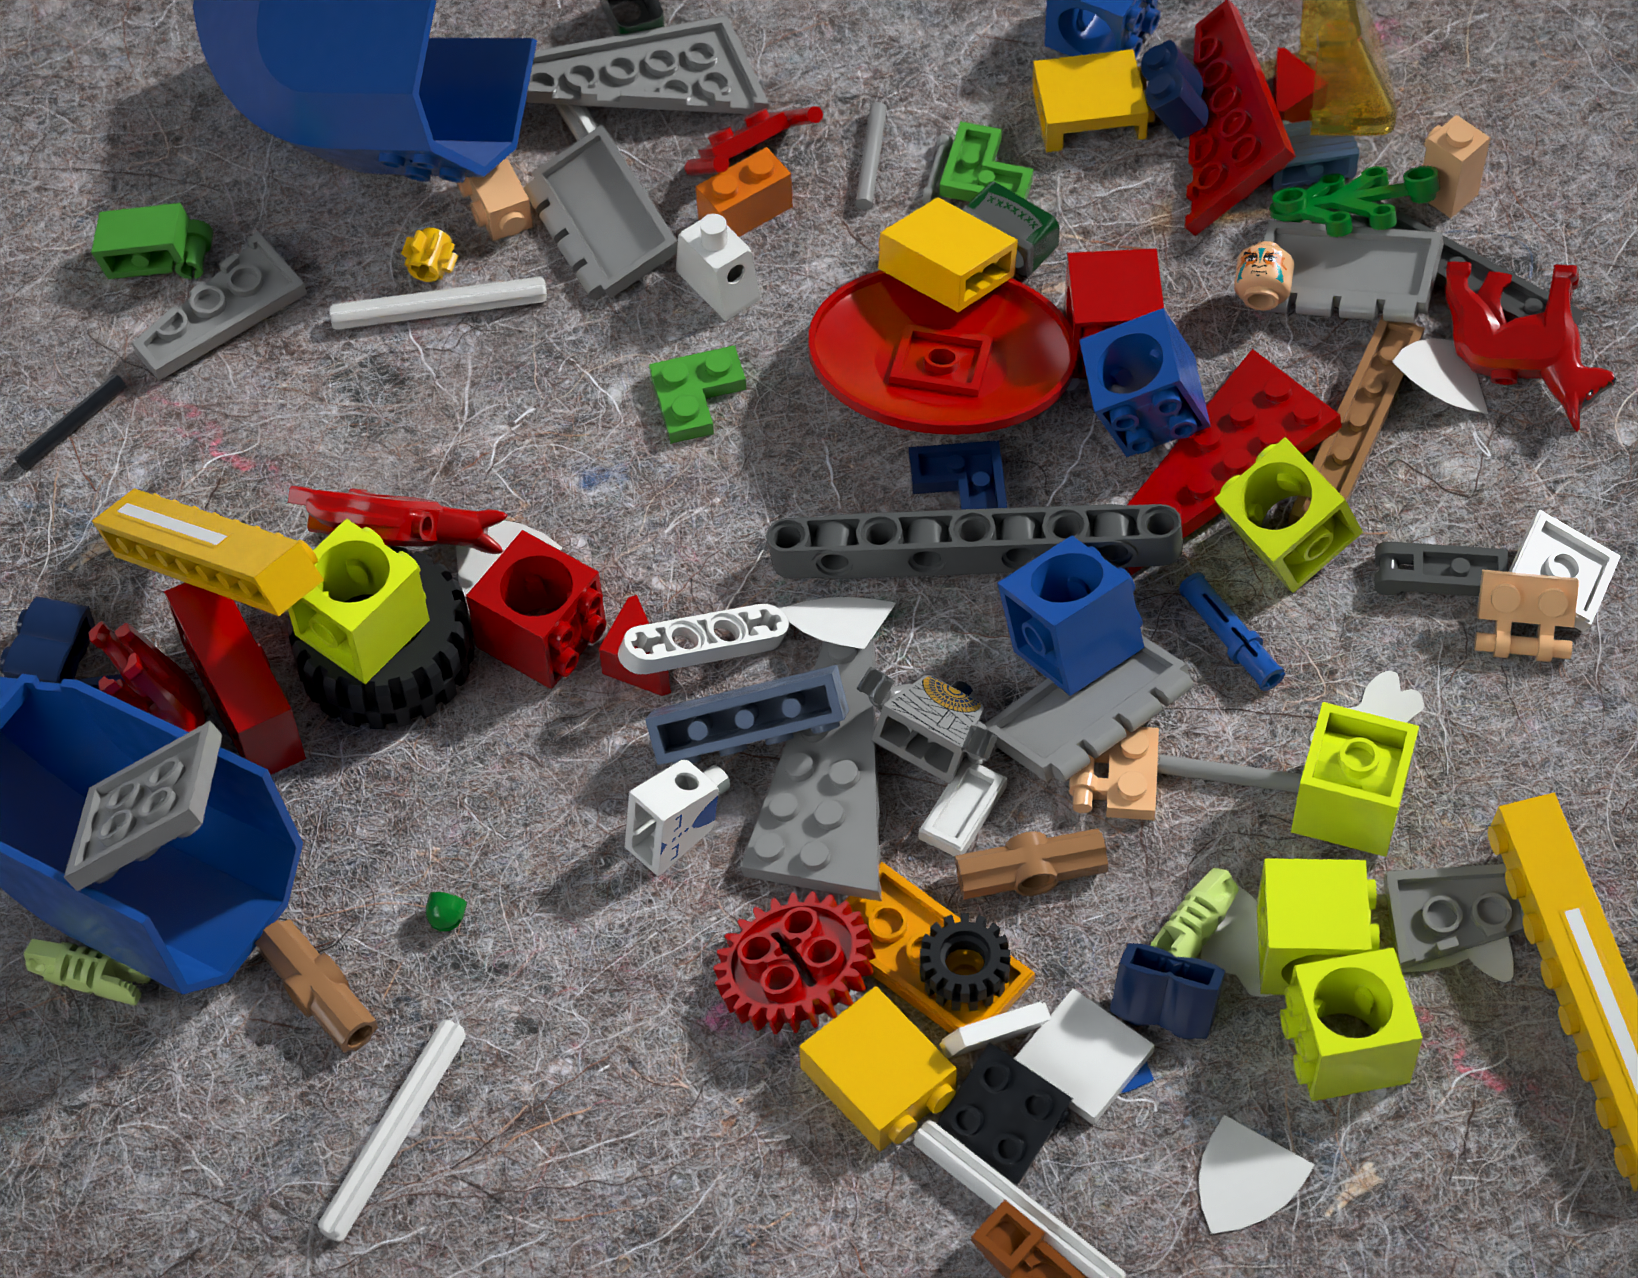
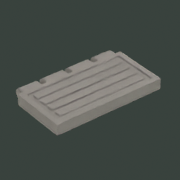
M600 125L534 170L532 174L535 179L524 187L532 206L540 214V219L553 240L558 243V248L572 271L576 273V277L588 297L592 300L600 298L605 293L610 298L614 297L677 254V239L603 125Z
M1269 220L1264 241L1278 244L1294 260L1291 294L1283 303L1278 304L1275 308L1257 311L1288 314L1291 303H1296L1295 312L1300 315L1332 317L1334 308L1339 307L1340 318L1376 320L1378 310H1383V321L1415 324L1418 313L1427 314L1444 244L1442 232L1399 229L1376 230L1370 227L1352 226L1353 231L1350 234L1342 237H1331L1327 235L1324 224Z
M1142 636L1145 648L1073 695H1068L1047 678L984 725L988 731L998 736L995 746L1046 782L1053 777L1061 782H1065L1090 764L1088 754L1093 758H1098L1126 737L1125 729L1133 732L1161 712L1162 706L1160 703L1169 706L1194 687V683L1189 676L1187 664Z

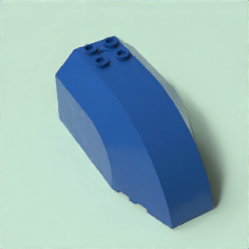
M194 0L195 25L202 51L216 82L230 102L248 120L262 130L323 160L362 173L404 175L409 179L429 182L431 176H439V178L446 181L463 183L465 182V177H485L517 149L537 40L534 38H429L436 0Z
M21 674L18 679L0 677V888L28 911L60 932L182 995L229 982L255 949V942L261 937L263 930L278 920L288 907L303 847V841L268 769L219 747L217 763L201 826L188 837H176L163 844L151 857L143 861L136 859L119 868L107 881L103 883L94 882L76 891L64 878L89 788L189 732L79 680L63 679L61 684L39 681L37 675Z

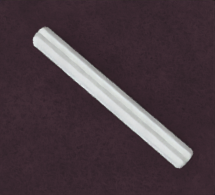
M533 277L338 303L330 306V319L333 329L342 330L543 303L547 300L546 284L543 277Z
M443 1020L435 1030L318 1222L320 1232L326 1237L338 1242L345 1239L464 1042L466 1034L464 1033V1028L450 1020Z
M927 1121L918 1129L914 1136V1144L918 1149L994 1209L1006 1199L1045 1232L1043 1240L1088 1278H1125V1272L935 1122Z

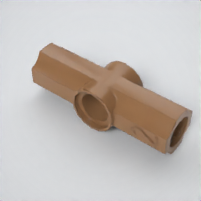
M1099 828L1050 838H1047L1042 832L1021 833L1010 838L1005 846L955 855V866L960 892L965 900L1016 890L1018 894L1023 896L1040 895L1052 890L1058 881L1108 872V859L1103 835L1100 833Z
M290 919L285 921L276 920L263 930L261 937L255 942L257 950L283 980V986L297 1008L307 1018L313 1016L343 1053L348 1050L356 1051L368 1043L372 1034L378 1028L377 1022L352 993L347 979L334 960L326 953L320 955L307 937L300 932Z

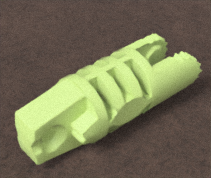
M1212 868L1187 893L1184 901L1179 904L1177 910L1173 912L1169 921L1164 924L1150 946L1163 949L1176 957L1196 958L1203 946L1209 941L1210 936L1218 929V925L1225 919L1226 913L1239 891L1236 882L1232 879V875L1228 870Z
M31 939L24 951L27 970L43 976L44 980L59 986H68L70 989L89 994L94 993L96 996L133 1006L137 1005L142 993L139 992L140 989L129 982L147 984L151 980V978L95 949L85 946L79 947L77 944L70 942L56 943Z

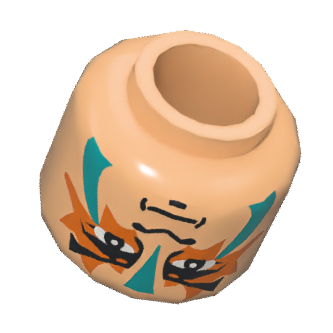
M1262 241L1244 249L1239 254L1237 260L1234 291L1243 300L1245 305L1250 308L1263 311L1275 308L1278 304L1283 303L1291 294L1294 270L1293 258L1278 244L1269 241Z

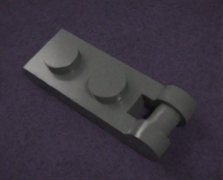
M1382 542L1375 547V563L1379 566V571L1375 574L1374 587L1376 592L1382 595H1395L1401 591L1479 596L1482 570L1508 572V549ZM1401 564L1412 565V570L1398 569V566Z

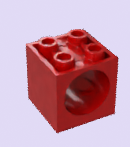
M1157 248L1067 253L1064 313L1073 329V350H1077V361L1073 378H1087L1080 339L1164 308Z
M521 530L466 595L476 647L551 690L562 677H568L574 671L581 653L590 643L594 644L601 638L607 624L599 571L524 530ZM539 608L557 609L552 613L542 616L524 615Z

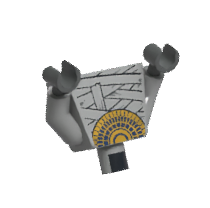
M869 667L856 689L867 694L870 702L881 712L871 741L949 784L953 781L965 754L967 759L973 764L979 765L989 760L998 736L988 731L987 727L980 722L984 707L981 702L974 699V690L970 685L963 681H955L949 686L933 676L925 675L913 684L893 686L894 681L889 676L873 667Z

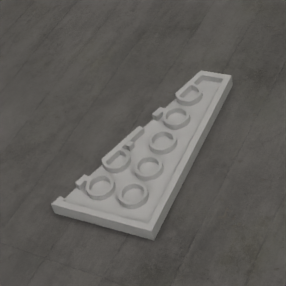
M727 15L537 50L534 55L526 103L752 114L764 108L768 111L769 102Z
M873 639L870 640L865 649L841 646L824 641L813 670L833 665L838 666L849 712L843 721H839L840 727L815 734L812 733L811 728L793 732L794 738L787 740L740 868L744 877L882 902L879 878L881 857L878 837V821H880L878 756L876 753V743L871 741L877 725L875 706L870 702L868 695L856 689L869 667L876 669L875 645Z

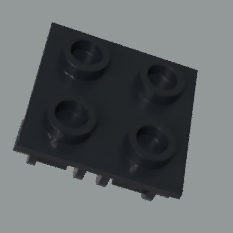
M989 1042L937 1122V1125L998 1173L1018 1185L1054 1128L1060 1130L1068 1121L1070 1113L1066 1110L1073 1098Z

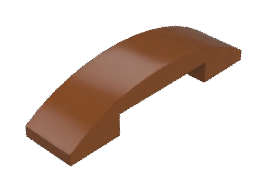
M1006 1199L971 1236L970 1240L1004 1278H1088L1043 1240L1045 1232Z

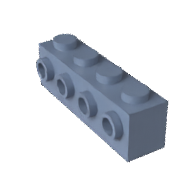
M833 665L653 709L645 718L657 765L673 762L674 765L680 760H687L693 764L702 760L701 755L719 751L720 756H726L746 750L748 743L764 739L766 745L790 740L794 738L793 732L811 728L813 734L840 727L839 721H843L847 716L849 708L838 666Z

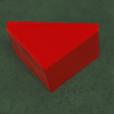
M1277 47L1273 76V99L1282 121H1289L1290 123L1309 121L1324 110L1328 81L1287 48Z
M638 596L628 597L599 647L602 674L660 696L671 694L668 670L651 674H636L626 669L619 661L618 651L625 633L633 627L649 624Z

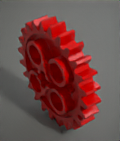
M810 892L804 902H799L796 894L791 893L788 904L781 906L779 901L773 898L770 904L771 910L764 912L758 907L753 908L756 919L752 922L739 919L737 923L741 930L740 934L726 933L724 937L729 948L718 949L716 952L721 963L713 967L718 978L715 984L729 1013L735 1012L741 1024L751 1020L756 1031H760L769 1023L773 1034H778L783 1025L789 1023L793 1032L798 1033L801 1022L809 1020L814 1028L818 1027L819 1015L823 1013L835 1019L837 1012L834 1006L838 1003L852 1006L854 1003L849 992L851 990L864 991L866 987L862 976L873 975L874 972L869 962L876 958L872 947L874 941L859 911L853 912L847 901L837 905L832 894H829L819 903L815 892ZM779 937L785 942L798 966L806 970L810 981L815 986H807L793 961L788 955L783 954L775 938Z

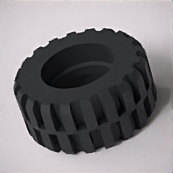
M391 546V549L397 553L403 551L408 554L407 548ZM416 551L414 555L410 556L417 562L421 570L419 574L423 591L426 594L425 601L430 621L422 628L420 634L412 643L400 650L366 684L298 638L294 633L292 622L288 624V637L300 681L303 682L305 692L312 702L319 703L321 710L330 717L337 718L341 714L343 723L355 727H360L362 722L369 723L370 729H386V724L397 723L398 728L412 724V718L421 715L425 719L436 713V705L440 702L444 705L448 704L457 695L456 685L462 686L466 682L470 673L469 664L474 660L475 648L464 592L459 582L453 580L451 572L443 564L436 563L433 565L432 557L422 552ZM373 594L355 596L345 602H359L372 597Z

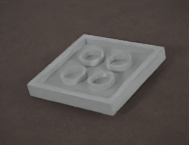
M211 721L89 788L64 878L76 891L94 882L103 883L107 881L119 868L136 859L143 861L151 857L163 844L176 837H188L201 826L204 820V813L222 739V734Z

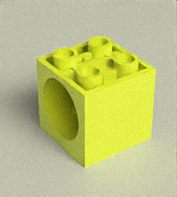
M1286 437L1278 444L1266 447L1256 458L1255 464L1242 475H1236L1229 479L1221 488L1220 494L1214 498L1234 531L1292 593L1363 533L1346 499ZM1298 495L1312 498L1304 516L1293 525L1278 530L1261 528L1265 515L1277 502Z
M346 518L313 550L318 559L315 567L324 581L291 606L288 612L294 633L298 638L366 684L430 619L425 601L426 594L423 591L419 574L421 570L417 562L409 554L403 551L397 553L386 546L380 536L368 527L361 529ZM373 594L372 597L359 602H345L355 596Z
M1322 702L1299 785L1291 833L1387 857L1419 726Z
M1264 859L1256 905L1260 994L1285 995L1284 990L1286 986L1291 985L1295 965L1379 950V925L1371 924V909L1375 910L1377 900L1376 880L1367 879L1366 860Z
M1394 947L1295 965L1291 985L1286 986L1284 990L1286 1009L1280 1010V1021L1285 1038L1287 1040L1293 1039L1297 1051V1054L1293 1056L1295 1075L1300 1085H1307L1311 1101L1409 1084L1423 1037ZM1331 1014L1353 1015L1369 1024L1375 1031V1034L1364 1038L1343 1037L1329 1030L1320 1021V1018Z

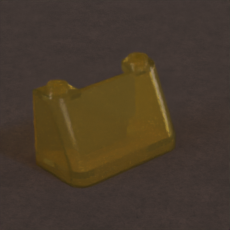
M1302 0L1298 48L1299 59L1308 61L1309 55L1316 57L1312 109H1310L1309 120L1310 134L1378 136L1391 133L1396 126L1397 106L1386 48L1364 0Z

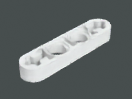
M757 604L636 626L625 633L619 647L618 657L621 664L629 671L636 674H651L767 652L778 648L788 630L789 622L784 612L776 606ZM714 629H726L735 636L736 640L724 641L716 636ZM672 637H686L691 640L695 648H681L674 643Z

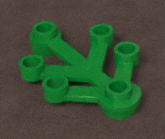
M1374 166L1363 170L1359 177L1346 185L1342 174H1327L1319 178L1316 184L1306 190L1293 187L1276 192L1272 196L1273 203L1269 207L1270 216L1275 220L1301 223L1304 220L1324 224L1327 235L1331 237L1346 236L1353 231L1350 213L1369 217L1370 226L1373 229H1389L1397 224L1395 207L1391 204H1376L1372 202L1410 196L1411 201L1414 203L1431 202L1437 197V192L1440 190L1438 169L1432 166L1411 168L1403 174L1404 183L1389 185L1387 168L1382 166ZM1333 208L1341 211L1332 212L1326 209Z

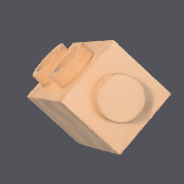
M1455 115L1443 126H1436L1428 134L1424 143L1426 153L1424 163L1422 164V166L1437 168L1439 173L1440 190L1437 192V197L1427 203L1449 218L1456 215L1479 194L1491 138L1458 115Z
M507 157L485 177H465V182L457 183L463 197L470 196L472 200L470 206L477 226L479 228L485 226L493 241L516 235L533 227L529 198Z

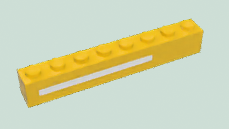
M134 488L92 520V523L115 557L277 616L283 614L324 581L315 567V564L318 563L316 554L303 540H294L283 536L279 532L272 533L263 530L257 525H247L237 519L232 520L222 517L216 512L210 513L194 505L191 507L175 499L169 500L160 497L156 493L151 494Z
M1555 792L1498 806L1493 821L1488 827L1490 846L1495 855L1501 854L1507 869L1505 881L1508 892L1513 899H1519L1525 914L1523 916L1525 935L1531 944H1536L1542 958L1540 963L1542 978L1549 990H1555L1560 1003L1558 1014L1561 1026L1566 1035L1573 1036L1579 1051L1577 1053L1579 1072L1585 1082H1591L1597 1097L1595 1109L1598 1120L1605 1130H1610L1615 1142L1614 1158L1616 1166L1624 1178H1629L1634 1192H1637V993Z

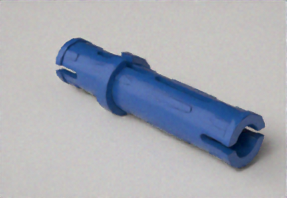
M1201 572L1188 576L1181 583L1179 593L1188 600L1205 623L1228 648V657L1234 664H1241L1262 691H1268L1277 686L1284 678L1285 670L1262 646L1263 639L1256 631L1248 630Z

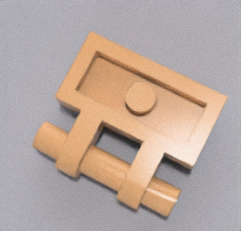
M1482 570L1477 617L1478 619L1496 621L1494 634L1476 632L1474 650L1493 652V657L1508 658L1509 654L1535 656L1536 661L1551 662L1552 658L1571 659L1572 641L1554 639L1555 626L1574 628L1580 582L1578 578ZM1512 622L1538 624L1537 638L1511 635Z
M1139 727L1133 732L1125 729L1126 737L1101 756L1093 758L1088 754L1090 764L1069 778V793L1073 796V810L1078 813H1088L1092 810L1093 800H1106V817L1154 820L1156 811L1159 728ZM1095 762L1109 763L1108 778H1098L1094 775Z

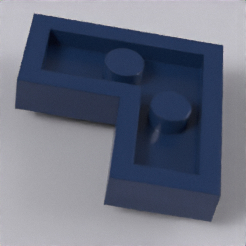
M999 440L908 447L912 494L958 491L960 510L1007 508Z

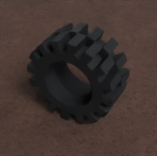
M961 913L960 922L957 923L954 922L952 915L944 917V927L935 922L930 927V936L924 935L922 949H920L921 983L925 982V991L929 997L936 993V1003L943 1007L947 1000H951L952 1010L959 1012L961 1003H968L969 1012L978 1010V1001L982 1000L985 1007L993 1004L994 994L998 997L1003 994L1005 983L1008 984L1010 975L1009 941L1006 935L1000 936V927L993 922L987 928L986 917L978 915L975 923L969 922V913ZM957 950H972L982 956L984 966L978 973L959 975L948 969L945 963L946 958L950 953Z

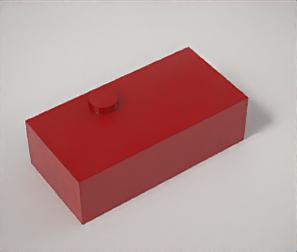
M186 582L164 591L181 643L240 757L268 769L270 775L305 760L306 756L292 709L270 669L271 666L264 649L259 642L256 643L234 600Z

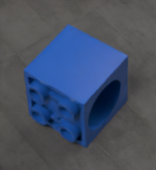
M1046 0L1044 46L1068 56L1133 49L1135 58H1137L1142 46V40L1147 33L1153 34L1158 26L1161 11L1157 10L1158 0Z
M1164 308L1079 340L1094 412L1126 457L1146 453L1154 447L1178 438L1190 437L1197 431L1211 427L1195 355Z
M1072 535L997 582L1014 652L1070 696L1145 648L1140 628L1143 625V621L1136 609L1133 594L1136 588L1132 577L1125 569L1121 567L1116 568L1105 560L1096 548L1092 546L1087 547Z

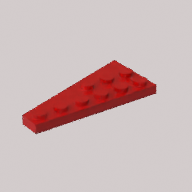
M1230 0L1223 1L1195 24L1193 62L1198 66V72L1203 79L1201 98L1208 107V121L1204 128L1189 135L1188 164L1193 167V181L1187 185L1186 198L1191 201V213L1185 215V228L1194 236H1197L1242 199L1250 196L1257 187L1275 173L1283 170L1296 157L1239 10Z
M1251 349L1207 404L1206 408L1211 427L1197 431L1190 437L1179 439L1127 505L1162 504L1175 508L1181 517L1182 539H1184L1222 512L1214 498L1220 494L1221 488L1229 479L1236 475H1242L1255 464L1256 458L1266 447L1278 444L1286 437L1303 455L1342 428L1341 416L1254 349ZM1126 567L1123 569L1131 576L1143 567Z

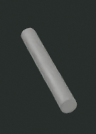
M874 102L870 105L855 202L856 207L862 210L870 209L873 204L887 106L882 102Z
M1161 754L1157 772L1159 774L1298 793L1302 774Z

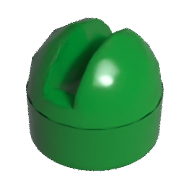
M430 892L425 907L426 918L434 929L440 932L452 931L459 926L464 918L467 902L453 894Z

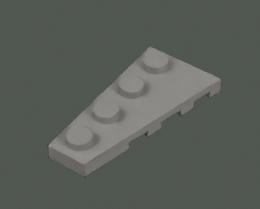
M256 231L247 239L248 246L237 256L231 254L220 264L221 270L206 284L201 281L190 290V298L179 308L171 307L132 342L135 354L158 381L307 295L305 283L259 231Z
M1505 864L1386 871L1384 886L1391 933L1401 970L1524 932L1523 916L1525 914L1519 899H1513L1508 892L1505 881V872L1507 871Z

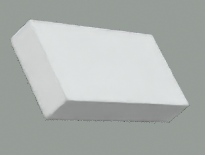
M964 758L953 781L947 785L919 829V840L954 857L955 855L965 854L1006 789L1007 777L980 764H973L967 758Z
M1040 1001L960 1027L943 1038L939 1044L943 1055L947 1059H951L984 1048L989 1042L997 1044L1030 1033L1051 1020V1016L1045 1002L1041 1003Z

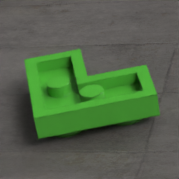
M960 121L939 184V196L971 202L989 182H996L1027 200L1033 181V169L995 161L1001 143L1002 129Z
M735 345L649 364L650 377L670 444L714 434L713 421L706 399L746 390V378Z

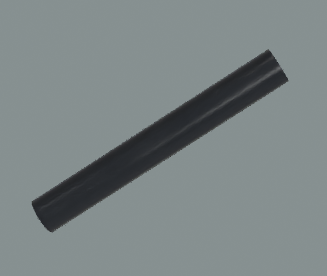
M117 374L112 375L16 455L15 460L18 465L27 471L126 388L122 378Z

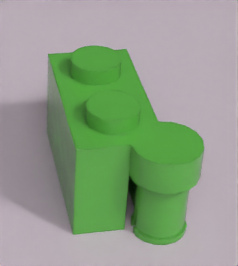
M181 203L99 212L91 253L108 280L172 273L176 261L175 271L179 276L192 279L193 268L195 267L194 276L197 279L203 274L205 253L211 248L214 232L213 228L206 222L190 219Z

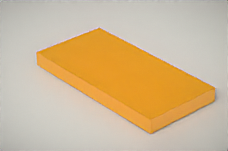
M882 861L879 864L882 902L848 896L844 900L849 902L853 912L859 911L861 913L864 923L867 924L873 938L872 947L876 958L869 961L874 971L872 976L950 1034L960 1027L1006 1013L1035 981V972L1010 955L1008 984L1005 983V990L1000 997L994 994L993 1004L985 1007L982 1000L978 1001V1010L969 1012L968 1003H961L959 1012L952 1010V1001L947 1000L943 1007L936 1003V993L929 997L925 991V982L921 983L920 949H922L924 935L930 936V927L935 922L944 927V917L952 915L955 923L960 922V918ZM967 949L950 953L945 961L948 969L959 975L978 973L984 966L982 956L975 951Z

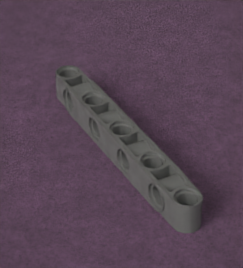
M1101 504L832 514L823 517L779 519L772 523L766 533L774 571L781 577L790 579H853L1013 573L1071 535L1087 547L1092 546L1096 548L1103 558L1116 568L1170 565L1179 559L1183 551L1180 514L1175 508L1162 504Z

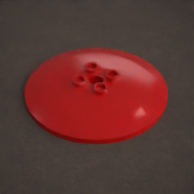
M879 270L854 279L833 292L815 312L808 333V355L813 371L821 384L841 403L880 423L900 429L930 434L961 435L990 432L1033 418L1048 409L1065 393L1073 379L1077 361V350H1073V329L1063 313L1042 294L1012 278L960 312H956Z

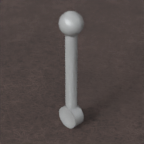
M941 134L936 140L938 151L927 187H925L923 192L922 204H927L934 198V190L946 150L950 149L953 144V140L948 134Z

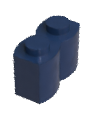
M1171 39L1155 45L1144 52L1141 70L1143 76L1148 81L1146 101L1150 108L1178 140L1204 128L1208 121V107L1201 98L1203 79L1200 73Z
M36 596L28 609H23L19 615L17 622L18 636L14 639L11 647L7 646L2 652L0 671L4 674V677L18 679L21 674L37 675L39 681L61 684L63 679L74 680L78 664L84 657L90 644L89 632L95 626L89 606Z
M1127 943L1119 962L1110 1012L1132 1025H1159L1181 1039H1207L1215 1020L1225 970L1201 959L1176 957L1154 946Z

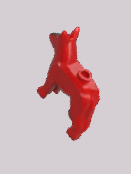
M1447 262L1446 300L1453 320V340L1456 354L1473 372L1490 376V381L1494 384L1515 385L1518 383V378L1542 379L1551 394L1564 408L1573 429L1578 432L1580 430V409L1590 405L1601 393L1615 385L1617 379L1612 371L1599 367H1587L1582 364L1581 337L1579 329L1573 321L1571 311L1573 290L1579 287L1580 278L1577 266L1554 265L1545 312L1515 318L1506 322L1500 301L1503 290L1511 285L1512 274L1489 271L1476 294L1469 288L1468 284L1472 264L1470 262Z
M291 486L289 488L288 503L304 505L310 514L307 529L310 532L330 535L347 518L361 529L368 527L375 531L385 545L430 547L436 544L471 547L489 554H500L503 552L502 547L488 535L489 527L497 525L507 518V514L499 510L473 511L441 506L437 501L408 496L376 494L368 492L366 489L350 488L348 493L315 490L304 486Z
M101 621L90 630V642L105 652L125 680V682L121 679L117 681L114 679L109 680L104 676L98 682L100 691L187 732H191L206 723L201 698L192 680L174 661L162 653L129 623H124L113 632Z

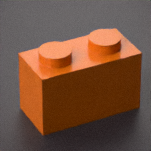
M767 147L729 167L725 172L718 173L695 186L698 220H701L708 214H719L726 219L727 225L739 237L793 207L791 172Z

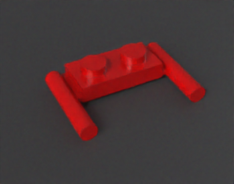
M818 106L768 113L766 108L756 111L743 119L746 126L734 132L731 127H727L707 137L710 144L698 150L701 158L686 161L684 170L689 176L725 172L729 167L728 159L789 127L819 123L823 118V111Z

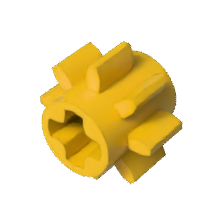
M431 227L424 228L421 231L417 230L414 237L407 236L401 251V255L407 257L404 265L407 267L408 272L416 279L424 282L441 280L445 272L452 274L458 255L453 253L455 244L451 243V238L442 230Z

